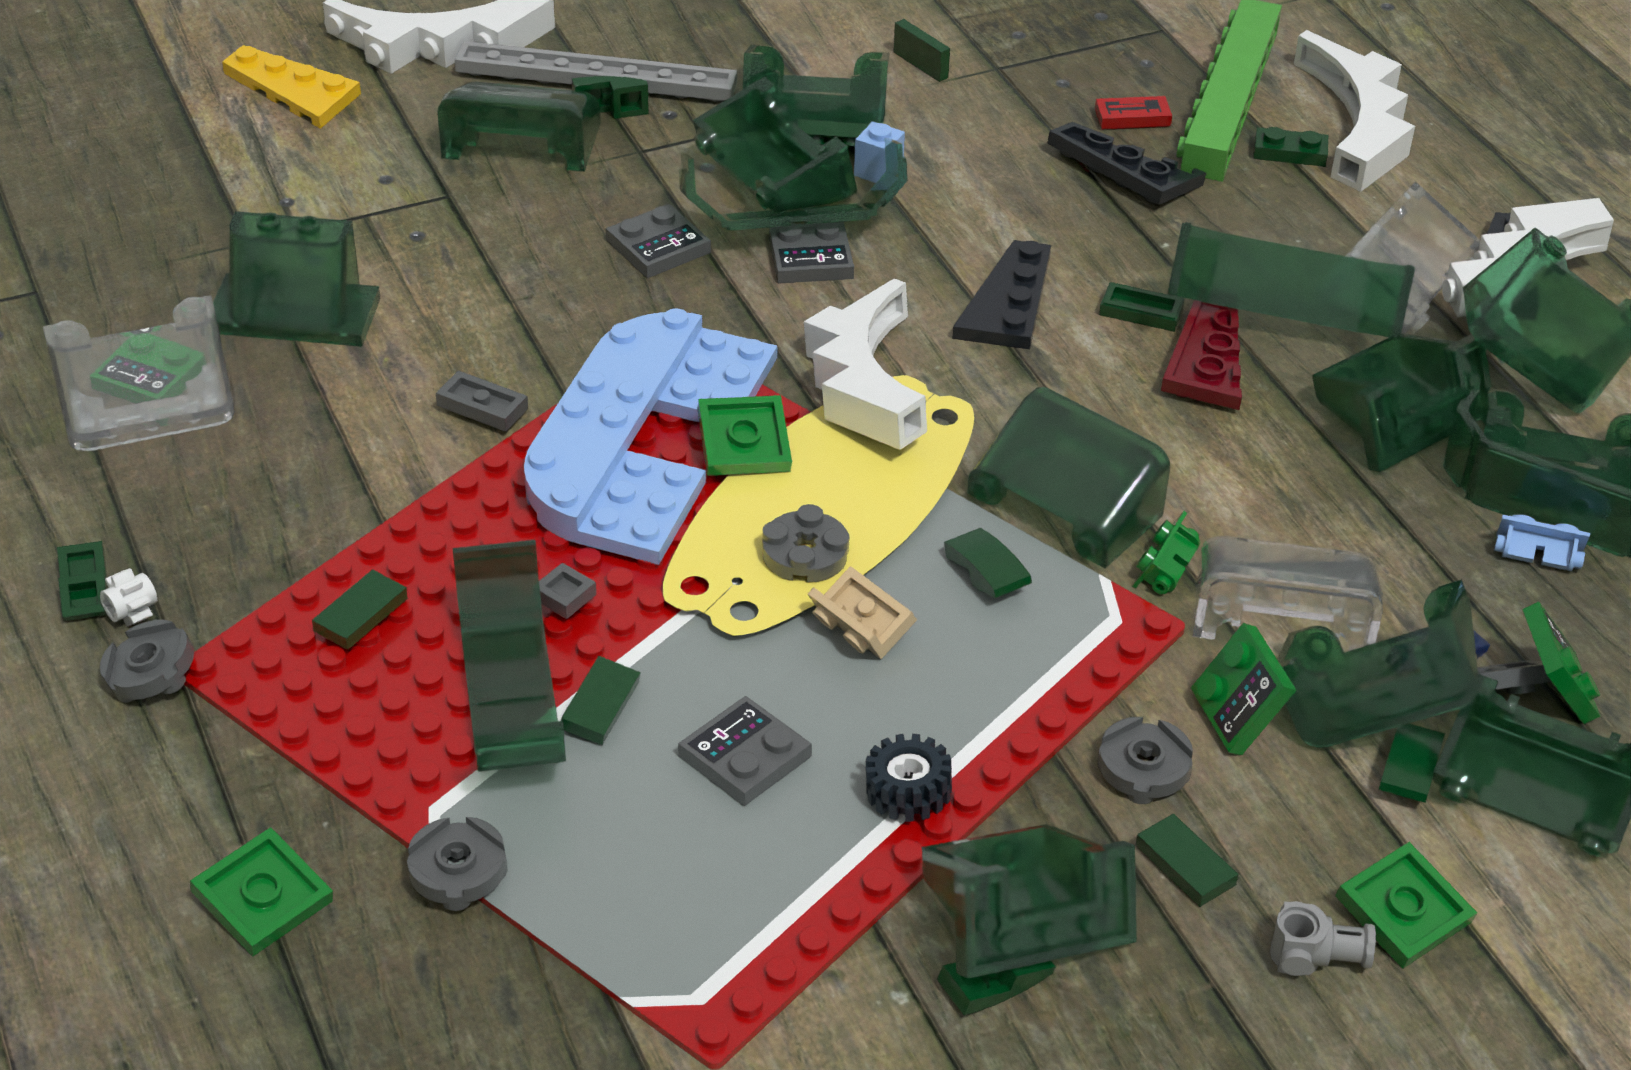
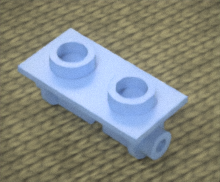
M1503 515L1496 534L1497 539L1494 551L1502 552V557L1533 563L1535 550H1544L1541 565L1572 572L1573 568L1582 569L1585 552L1583 551L1590 533L1579 531L1577 527L1569 524L1550 525L1536 522L1532 517L1526 515Z

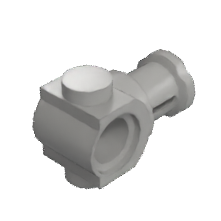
M1284 901L1278 913L1270 948L1271 959L1277 965V972L1293 976L1310 975L1319 966L1327 967L1330 960L1360 963L1363 968L1371 969L1375 953V925L1364 924L1363 928L1333 925L1332 918L1326 916L1314 904Z

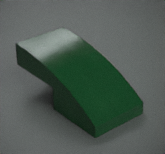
M617 76L572 78L573 110L576 116L611 111L613 118L619 119L649 114L648 83L646 80Z
M982 528L944 542L946 558L969 569L972 586L994 598L1032 583L1030 573L1019 559L1002 542Z
M102 541L57 547L60 573L58 581L63 621L107 615L100 599V592L108 588L105 581L107 571Z
M1399 721L1379 790L1426 803L1445 733Z
M1029 932L989 941L983 956L943 965L937 981L965 1016L995 1006L1028 990L1052 975L1056 966Z

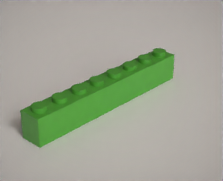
M1241 0L1237 10L1231 9L1228 25L1224 27L1221 44H1217L1214 61L1210 62L1207 78L1202 82L1199 99L1196 98L1193 106L1192 117H1188L1184 137L1181 136L1176 157L1182 159V171L1191 174L1192 170L1196 168L1206 172L1205 178L1223 182L1278 33L1282 5L1258 0Z

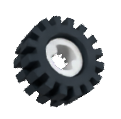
M912 733V739L905 740L904 734L896 735V742L892 743L887 737L881 740V748L874 745L870 750V756H867L865 761L866 794H868V801L871 806L876 804V811L883 815L889 810V818L897 820L899 814H905V822L914 821V814H920L922 820L930 818V809L938 814L943 810V803H949L950 793H952L950 754L946 755V748L942 744L935 747V739L927 737L925 742H921L920 734ZM905 774H907V776L913 774L912 779H905Z

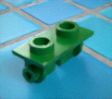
M1183 511L1173 524L1165 520L1151 540L1157 546L1155 548L1150 546L1139 559L1135 567L1141 572L1132 587L1136 589L1145 580L1152 585L1153 590L1158 594H1166L1175 589L1186 569L1185 567L1189 564L1200 546L1198 532L1181 524L1187 512Z

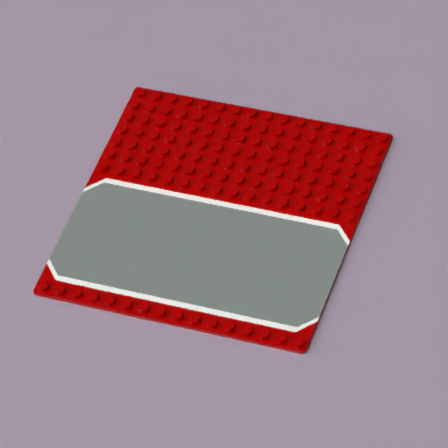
M763 384L756 396L780 395ZM781 395L786 427L811 412ZM556 404L196 650L192 664L184 674L186 677L184 685L406 848L409 847L411 839L420 829L438 819L450 818V824L457 822L466 823V817H473L491 824L503 838L508 871L500 884L492 892L478 900L707 1068L717 1070L735 1056L1184 634L1185 623L962 496L946 489L934 508L915 531L892 553L863 575L912 611L917 619L882 659L878 658L868 649L863 654L857 651L843 637L845 631L837 625L833 630H830L822 624L812 613L816 608L815 605L786 621L759 632L732 636L713 626L710 616L698 610L684 611L667 603L663 596L665 574L680 541L701 507L728 475L707 476L706 472V484L659 565L568 541L542 526L537 521V512L531 504L528 505L526 499L525 457L533 440L557 406ZM651 411L627 451L706 470L699 422ZM982 528L1002 542L1019 559L1030 573L1032 583L994 598L972 586L969 569L946 558L944 542ZM561 563L566 564L596 582V596L568 619L533 600L532 586ZM372 569L407 587L408 599L348 650L313 631L312 619ZM698 576L688 577L681 583L682 591L689 595L703 594L709 588L708 582ZM734 578L732 583L733 585H740L743 583V580L741 578ZM741 601L732 605L730 613L735 619L747 621L757 616L758 608L751 602ZM598 656L641 672L637 687L603 745L560 729L561 717ZM747 696L812 743V756L744 806L680 758L678 743L738 700ZM913 733L920 734L921 742H925L927 737L935 739V747L942 744L946 748V755L950 754L952 793H950L949 803H943V810L938 814L930 809V818L922 820L920 814H914V821L905 822V814H899L898 819L893 820L889 818V810L881 815L876 811V804L871 806L869 803L868 794H866L865 761L866 757L870 756V750L874 745L881 748V740L888 737L894 743L898 734H904L905 740H911ZM905 774L904 778L912 779L913 774H910V776ZM451 856L447 858L448 864H461L466 861L467 857L463 856L460 859H455Z

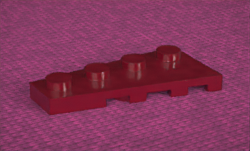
M1199 287L1164 374L1161 391L1172 393L1179 397H1188L1240 410L1242 389H1240L1241 365H1239L1238 295Z

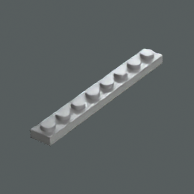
M463 41L455 58L456 72L469 73L474 76L491 75L500 76L505 79L519 78L536 80L540 83L556 82L571 85L572 78L593 76L629 77L646 80L648 83V94H667L678 98H704L714 102L731 101L737 85V70L506 45H488L486 43Z

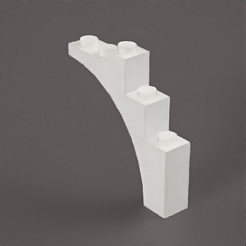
M326 0L323 2L326 32L365 50L366 62L391 74L420 56L447 68L455 63V58L463 41L486 43L488 45L525 47L555 28L554 0H497L481 6L437 13L381 11L353 5L343 0Z
M1308 30L1301 33L1298 37L1294 65L1315 76L1332 89L1345 104L1353 120L1354 128L1350 135L1336 147L1331 178L1361 192L1407 158L1410 153L1415 126L1403 120L1408 94L1397 90L1402 64L1374 51L1363 56Z
M1599 198L1513 207L1509 223L1504 227V232L1481 235L1479 250L1474 253L1473 260L1450 263L1448 277L1444 279L1442 284L1444 300L1450 303L1457 317L1471 316L1474 324H1478L1484 334L1487 347L1493 350L1500 364L1516 362L1522 335V328L1514 312L1513 299L1518 291L1535 275L1554 264L1577 256L1606 251L1614 220Z
M892 279L843 310L833 306L825 308L804 321L806 355L813 359L815 387L821 389L823 393L825 420L901 450L927 432L925 395L899 383L887 374L873 357L878 344L888 332L908 317L906 282Z

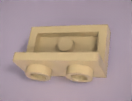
M851 566L824 595L814 587L808 593V596L816 606L812 613L822 624L830 630H833L837 625L845 631L843 635L845 640L857 651L863 654L868 649L880 659L890 651L917 621L912 611Z

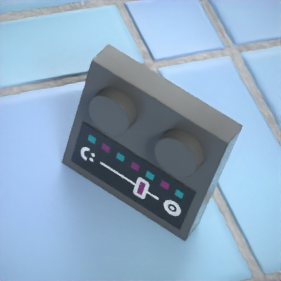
M670 204L656 207L654 210L606 228V241L646 278L711 253V240Z
M822 221L820 223L807 224L785 223L783 225L769 226V241L778 284L854 279V264L844 221Z
M744 696L679 742L678 752L680 758L745 806L812 756V743L753 700Z

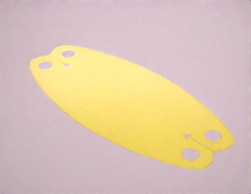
M894 376L893 378L902 385L925 395L927 432L901 450L825 420L824 405L786 427L792 457L791 472L731 474L724 479L689 525L670 561L663 582L665 601L684 611L698 610L710 616L712 625L732 636H738L767 629L813 607L814 603L808 596L811 589L814 587L824 595L850 566L864 575L899 547L915 531L947 489L957 471L972 434L974 412L971 404L954 396H938L928 391L926 384L910 376ZM939 409H949L957 414L958 420L951 425H940L933 421L932 414ZM813 504L819 506L823 510V514L837 519L849 533V552L844 568L835 576L819 582H807V576L793 574L792 581L776 575L766 566L763 560L762 537L765 524L783 514L798 511L803 505ZM800 544V545H806V546H808V547H810V548L813 547V545H811V544ZM698 576L708 582L709 588L703 594L689 595L682 591L681 583L688 577ZM741 578L743 583L733 585L732 579ZM748 601L757 606L758 614L751 620L741 621L731 615L730 608L737 602Z

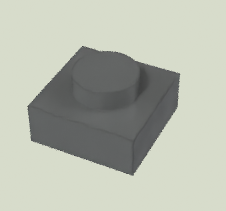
M561 563L532 586L533 600L568 619L596 596V582L566 564Z

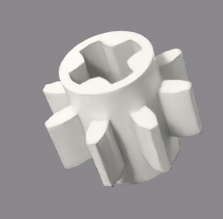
M129 568L105 578L109 588L100 592V599L105 612L112 621L117 622L124 619L126 626H130L153 615L149 606L156 604L158 599L156 590L147 575L140 573L134 576L132 569Z

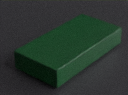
M905 19L895 22L893 52L935 80L941 82L949 77L950 48Z
M1110 282L1101 301L1099 315L1175 332L1184 309L1185 299Z
M372 569L312 619L313 631L348 650L408 599L407 587Z
M598 656L561 717L560 729L603 745L637 687L641 672Z
M1174 813L1137 834L1136 846L1199 907L1237 885L1239 874Z

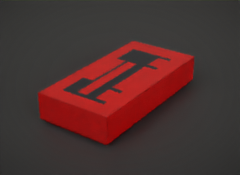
M1165 96L1096 99L1095 112L1101 129L1169 127L1172 123V113Z

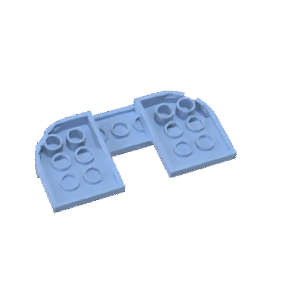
M678 308L670 309L666 312L639 316L614 325L597 343L527 451L524 462L526 499L528 505L531 504L537 512V521L550 532L568 541L659 565L706 484V470L627 451L651 411L699 422L697 412L698 399L756 396L777 359V345L723 333L718 330L702 328V315L687 313L685 310Z

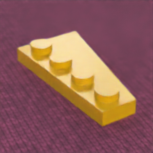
M242 45L222 61L224 74L253 91L259 89L265 91L266 98L274 103L280 101L286 103L290 107V112L299 117L307 115L311 118L312 124L319 129L325 126L361 94L360 82L314 68L311 65L298 63L283 56L257 50L251 46Z

